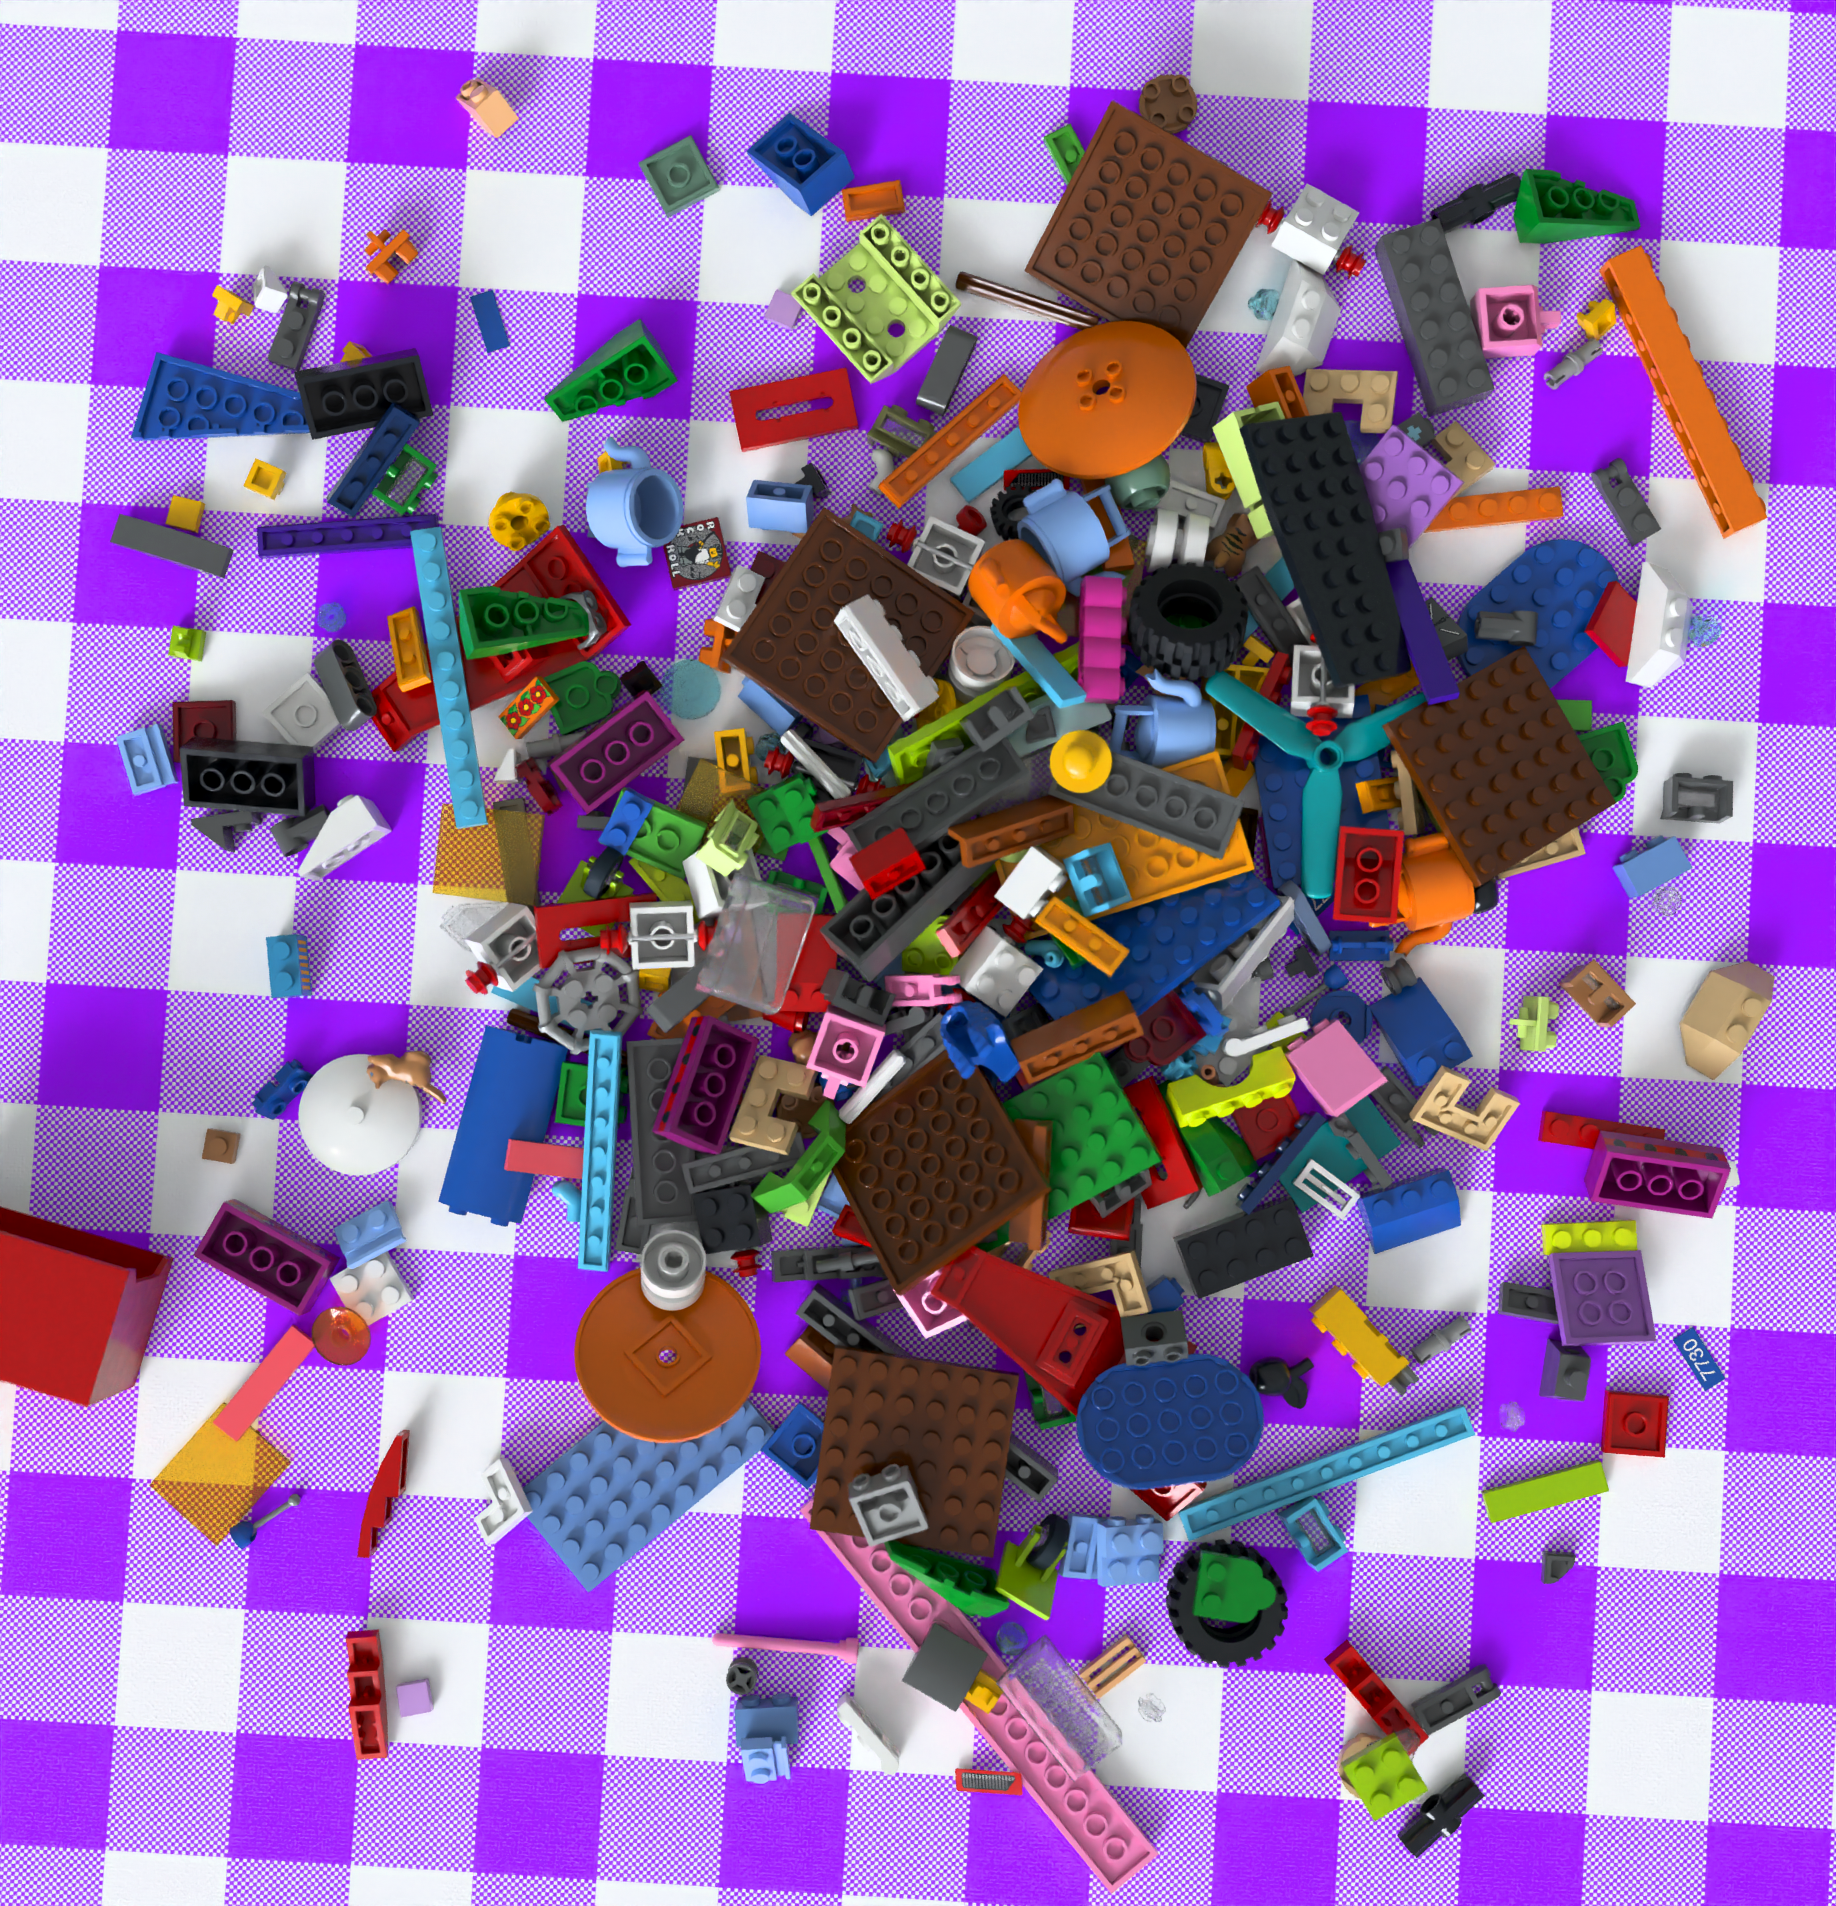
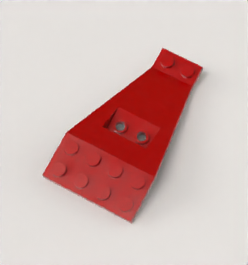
M565 525L557 526L492 586L501 588L500 590L515 593L521 591L529 593L531 596L547 599L549 597L560 598L572 592L589 590L597 600L598 608L596 612L603 616L607 625V631L601 635L595 644L579 650L577 645L585 642L589 635L512 652L513 657L510 652L497 656L467 660L461 638L458 615L456 621L470 710H476L526 688L536 676L544 678L579 662L592 660L631 626V623ZM428 643L425 644L431 682L403 692L398 687L396 671H394L371 692L377 706V713L371 719L393 752L402 750L420 733L440 725Z
M972 1246L945 1265L930 1292L931 1296L963 1314L1075 1417H1077L1082 1396L1093 1381L1104 1371L1126 1363L1121 1319L1117 1305L988 1254L975 1246ZM1077 1325L1085 1326L1086 1332L1083 1335L1075 1334L1074 1328ZM1153 1339V1340H1150V1341H1151V1342H1157V1341H1159V1340H1158V1339ZM1187 1340L1188 1355L1194 1354L1197 1345ZM1061 1353H1070L1071 1360L1068 1363L1061 1362L1059 1359Z

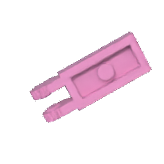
M890 974L884 976L886 992L896 995L892 1006H938L946 1003L962 1002V994L950 993L942 995L941 984L955 985L960 982V975Z

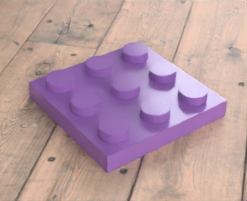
M1397 425L1391 426L1359 466L1373 510L1377 532L1406 528L1408 550L1465 483Z
M1641 1250L1551 1253L1548 1256L1562 1347L1652 1344L1657 1341Z

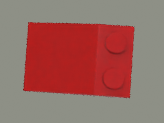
M1339 826L1333 920L1396 924L1404 840L1403 830Z
M778 912L774 1011L826 1013L828 1005H832L831 1002L824 999L825 995L819 992L829 968L838 970V954L829 946L820 929L836 914Z

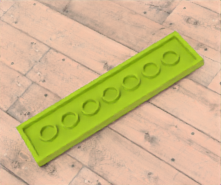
M1079 641L1067 649L1053 654L1076 682L1078 681ZM1025 671L1010 680L1002 682L987 693L978 695L967 704L951 710L947 715L936 721L924 725L921 729L907 737L898 739L894 744L887 747L896 784L902 785L922 779L932 741L959 737L964 744L962 753L974 746L975 744L959 722L1009 686L1016 687L1026 703L1045 695L1046 692Z

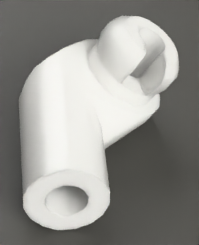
M878 448L871 456L872 461L876 464L878 473L868 487L875 494L881 495L882 491L878 488L879 484L895 468L892 454L888 450Z

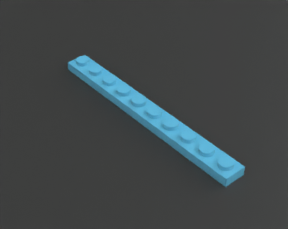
M441 527L410 531L456 828L462 829L487 825L488 818L443 532Z
M1460 1404L1185 1506L1178 1513L1187 1538L1191 1541L1474 1436L1475 1432L1465 1406Z

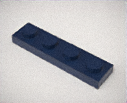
M393 402L326 497L327 503L354 518L419 426V418Z
M1310 1111L1309 1114L1304 1112L1295 1122L1294 1127L1297 1129L1290 1137H1283L1275 1147L1277 1153L1272 1160L1266 1159L1256 1171L1258 1177L1251 1185L1245 1184L1238 1192L1236 1197L1239 1200L1235 1205L1250 1215L1326 1119L1316 1111Z

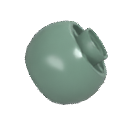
M1160 454L1135 470L1118 476L1104 478L1105 485L1110 484V492L1117 506L1125 510L1142 512L1158 505L1160 499L1166 495L1170 487L1171 473L1167 461Z

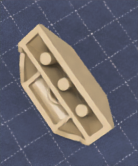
M1749 961L1709 971L1679 1023L1686 1055V1065L1711 1080H1715L1742 1054L1772 1002L1775 976Z

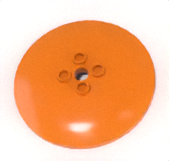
M1117 321L1084 329L1066 338L1051 349L1038 362L1023 387L1018 407V422L1022 438L1029 451L1042 465L1060 475L1077 479H1104L1128 473L1160 455L1184 429L1196 400L1197 379L1194 366L1184 346L1170 333L1156 326L1142 322ZM1109 387L1106 393L1102 395L1096 394L1100 388Z
M641 1268L618 1277L601 1290L586 1309L576 1333L574 1346L577 1379L585 1398L594 1411L604 1421L622 1433L637 1439L658 1443H674L695 1439L712 1432L730 1420L743 1406L752 1392L758 1376L761 1359L760 1334L749 1306L730 1284L708 1271H705L704 1289L697 1301L687 1308L676 1311L660 1309L647 1300L641 1288ZM664 1350H672L677 1355V1358L671 1363H665L660 1360L659 1355Z

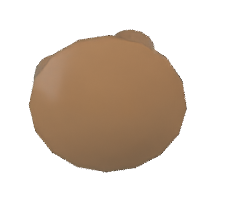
M1182 74L1176 76L1160 75L1144 85L1139 98V112L1145 119L1171 134H1176L1185 130L1194 120L1197 112V97L1186 76Z
M815 1082L809 1100L781 1094L776 1105V1118L796 1123L798 1126L797 1132L801 1131L803 1139L812 1138L818 1134L808 1125V1122L825 1100L830 1101L834 1107L835 1103L833 1099L823 1096L822 1086Z

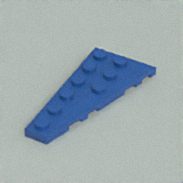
M156 352L131 438L134 441L303 434L310 433L299 392Z

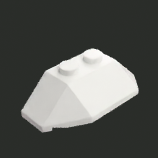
M1295 259L1292 261L1255 371L1260 374H1264L1271 369L1290 366L1295 377L1305 373L1306 369H1314L1321 366L1341 311L1323 275Z
M1645 562L1642 565L1626 682L1645 688L1652 687L1685 664L1693 604L1688 595L1668 569L1649 562Z

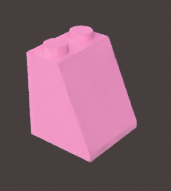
M1325 1018L1311 1028L1314 1033L1305 1039L1299 1036L1287 1045L1289 1050L1284 1053L1289 1064L1324 1113L1338 1117L1388 1081L1338 1019L1328 1021Z

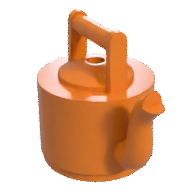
M1012 539L997 544L982 555L970 573L968 588L972 598L999 632L1006 638L1015 639L1030 636L1041 630L1058 643H1065L1068 635L1056 620L1058 618L1057 613L1065 600L1066 588L1063 581L1038 551L1024 540Z
M1443 832L1413 839L1407 838L1404 842L1405 853H1402L1398 898L1399 913H1397L1396 923L1404 922L1410 931L1415 932L1406 936L1394 952L1403 953L1405 957L1417 945L1441 940L1450 932L1454 921L1465 919L1474 912L1475 895L1473 883ZM1369 922V926H1370V927H1380V926L1390 925V924L1370 923V922Z

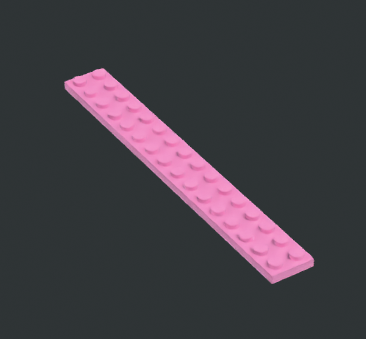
M814 1497L799 1510L809 1523L811 1522ZM816 1530L915 1653L919 1651L932 1623H936L988 1654L981 1669L1004 1683L1006 1689L989 1714L965 1698L959 1708L1012 1772L1021 1773L1022 1785L1111 1894L1159 1855L1158 1850L965 1613L889 1558L884 1543L869 1547L866 1538Z

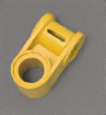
M1218 442L1204 443L1203 467L1205 470L1206 493L1226 501L1232 495L1236 487ZM1217 481H1222V486H1225L1226 488L1221 489V485L1216 484Z

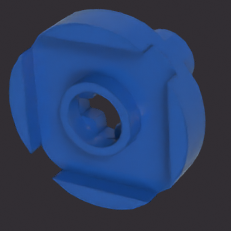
M1190 981L1181 988L1183 993L1178 997L1189 1011L1192 1010L1198 1014L1200 1019L1197 1022L1206 1032L1207 1036L1214 1037L1216 1035L1220 1038L1229 1031L1228 1026H1220L1224 1022L1223 1017L1204 992L1199 995L1197 991H1193L1197 985Z
M1338 990L1318 998L1310 1014L1311 1028L1321 1020L1327 1018L1330 1021L1338 1016V1012H1343V1016L1349 1018V1023L1343 1026L1358 1045L1368 1037L1372 1029V1013L1360 996L1351 991Z

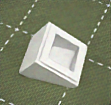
M265 265L252 284L254 304L256 308L277 313L287 298V291L271 268Z
M514 749L508 750L495 775L494 782L498 784L521 783L522 779L515 768V765L521 762L520 753Z

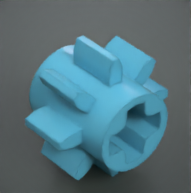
M1189 1048L1171 1063L1161 1066L1162 1074L1173 1082L1178 1081L1180 1078L1184 1079L1193 1076V1072L1199 1067L1196 1064L1195 1053Z

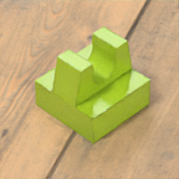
M173 626L168 655L175 658L202 662L206 632L199 629Z

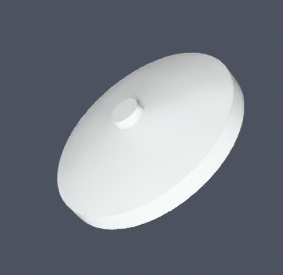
M369 1054L343 1056L324 1065L306 1085L299 1104L300 1131L310 1152L328 1168L347 1175L374 1174L397 1164L414 1146L422 1124V1104L417 1088L402 1081L391 1079L376 1089L375 1083L366 1072L368 1066L372 1064L368 1061V1056H372Z

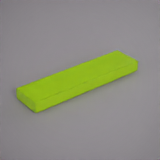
M1597 1459L1484 1490L1481 1493L1488 1519L1491 1523L1608 1492L1609 1488L1602 1463Z

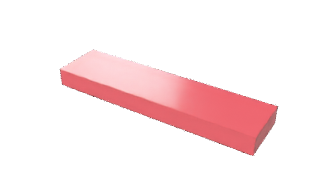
M292 1325L213 1423L236 1442L239 1441L318 1343L296 1325Z

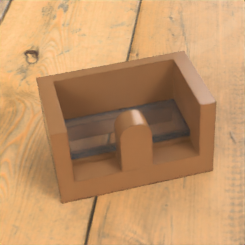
M1595 959L1586 965L1576 966L1558 983L1599 1027L1614 1026L1636 1005L1632 998Z

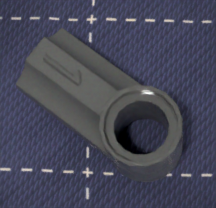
M1479 611L1474 625L1475 639L1508 641V644L1514 646L1536 645L1538 613L1533 611H1513L1511 613Z
M322 804L310 810L306 816L288 818L270 828L284 857L304 850L309 846V842L317 838L330 815V811L325 805Z

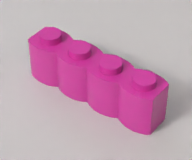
M1085 576L1080 583L1077 683L1087 694L1085 703L1115 704L1119 700V696L1124 695L1125 679L1120 678V666H1124L1126 651L1124 647H1121L1120 637L1124 636L1126 632V618L1122 617L1121 606L1126 604L1127 588L1122 587V578Z

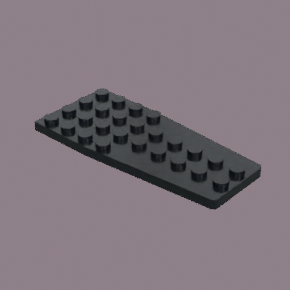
M1334 412L1244 425L1239 430L1268 520L1333 685L1340 689L1397 677L1411 670V662L1381 550L1373 510L1342 413Z

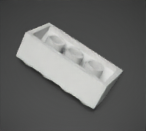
M866 595L842 608L834 622L903 721L906 722L935 702L940 697L937 694L939 689L935 681L930 676L926 677L919 668L921 663L912 650L907 651L901 642L903 637L895 625L890 626L884 618L885 611L876 599L872 600L869 595Z
M1275 895L1279 899L1281 906L1189 976L1184 985L1193 981L1197 985L1193 989L1194 992L1197 991L1199 995L1204 992L1219 1011L1227 1008L1233 1002L1234 996L1240 988L1251 979L1253 971L1260 962L1268 957L1270 949L1277 940L1286 934L1288 926L1294 920V900L1291 897Z

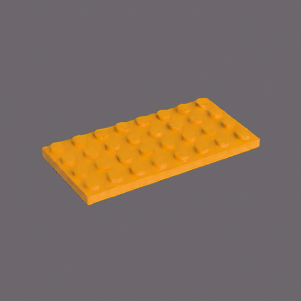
M1218 750L1161 768L1163 771L1232 796ZM1068 802L1073 805L1075 833L1040 844L1039 846L1064 864L1063 859L1089 848L1111 843L1132 900L1086 917L1089 921L1255 869L1240 819L1237 821L1223 860ZM1001 859L995 862L1001 886L1020 862L1010 863ZM1082 861L1087 875H1092L1087 861ZM1070 878L1059 892H1052L1047 900L1050 901L1053 896H1056L1062 901L1070 896L1073 902L1076 901L1077 897ZM1094 887L1093 891L1098 904H1101L1102 900L1097 887ZM1009 908L1010 913H1013L1017 916V914ZM1038 916L1029 918L1034 922L1031 928L1035 930V933L1028 931L1024 935L1026 940L1049 934L1047 930L1035 922Z

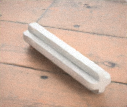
M793 729L786 731L780 738L781 743L834 799L851 796V790Z
M892 1050L869 1076L865 1088L860 1086L841 1107L839 1117L847 1124H851L906 1063V1057L900 1051Z

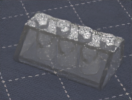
M1046 1634L1022 1651L997 1680L996 1684L1073 1782L1122 1746V1730Z

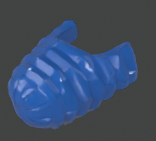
M962 1001L954 1004L942 1017L940 1033L943 1038V1044L946 1047L950 1060L955 1063L962 1077L965 1079L969 1078L976 1068L975 1065H984L992 1070L1002 1083L1005 1084L1020 1070L1021 1067L1003 1025L994 1016V1013L988 1010V1007H983L978 1002Z

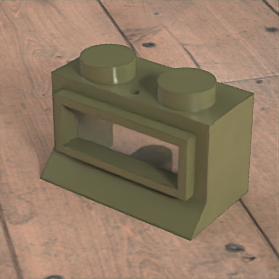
M884 405L872 428L867 433V441L872 446L875 441L886 446L892 456L899 458L900 455L909 458L937 432L933 431L935 427L924 419H919L916 422L908 418V412L897 405H892L889 408Z

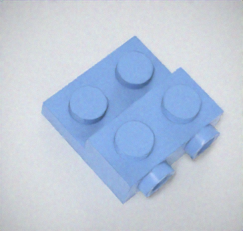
M1138 1514L1136 1519L1126 1520L1125 1517L1111 1516L1107 1518L1106 1522H1097L1098 1585L1108 1587L1159 1582V1554H1164L1163 1523L1155 1519L1152 1514Z

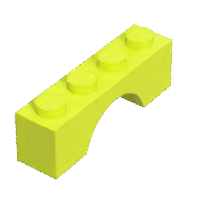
M1281 1046L1253 1055L1249 1067V1075L1237 1085L1217 1087L1203 1081L1196 1074L1169 1083L1165 1098L1179 1128L1188 1125L1196 1127L1204 1123L1206 1119L1215 1116L1220 1118L1228 1116L1235 1109L1244 1106L1252 1108L1259 1105L1265 1099L1286 1096L1292 1090L1296 1076Z

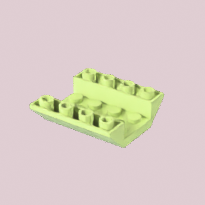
M882 214L859 233V243L823 275L817 278L813 273L791 292L794 299L870 384L888 377L899 370L939 335L961 306V302ZM858 279L862 280L866 286L862 292L854 293L849 289L850 282ZM892 324H901L905 328L904 334L900 337L891 336L888 333V328Z

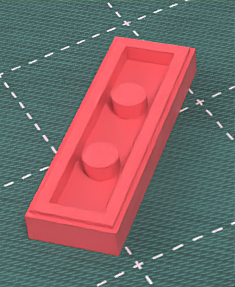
M509 1139L504 1169L507 1171L582 1179L584 1148Z

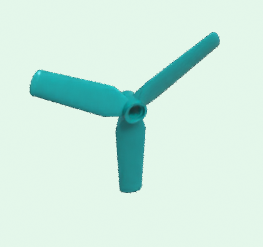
M1216 671L1215 675L1209 677L1206 683V692L1285 752L1306 760L1310 772L1303 789L1301 891L1305 897L1313 899L1328 898L1333 892L1343 796L1338 768L1341 767L1343 762L1363 760L1390 745L1391 742L1382 726L1426 701L1423 692L1353 722L1347 725L1332 741L1322 742L1317 735L1312 734V731L1306 728L1305 722L1225 671L1220 673ZM1322 750L1328 752L1330 756L1328 765H1324L1320 760L1319 755Z

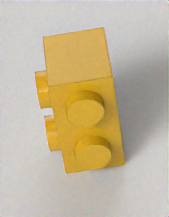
M744 728L715 731L714 738L721 793L724 796L754 793L753 785L758 784V774L756 766L751 767L750 755L755 754L753 736L747 737V732Z

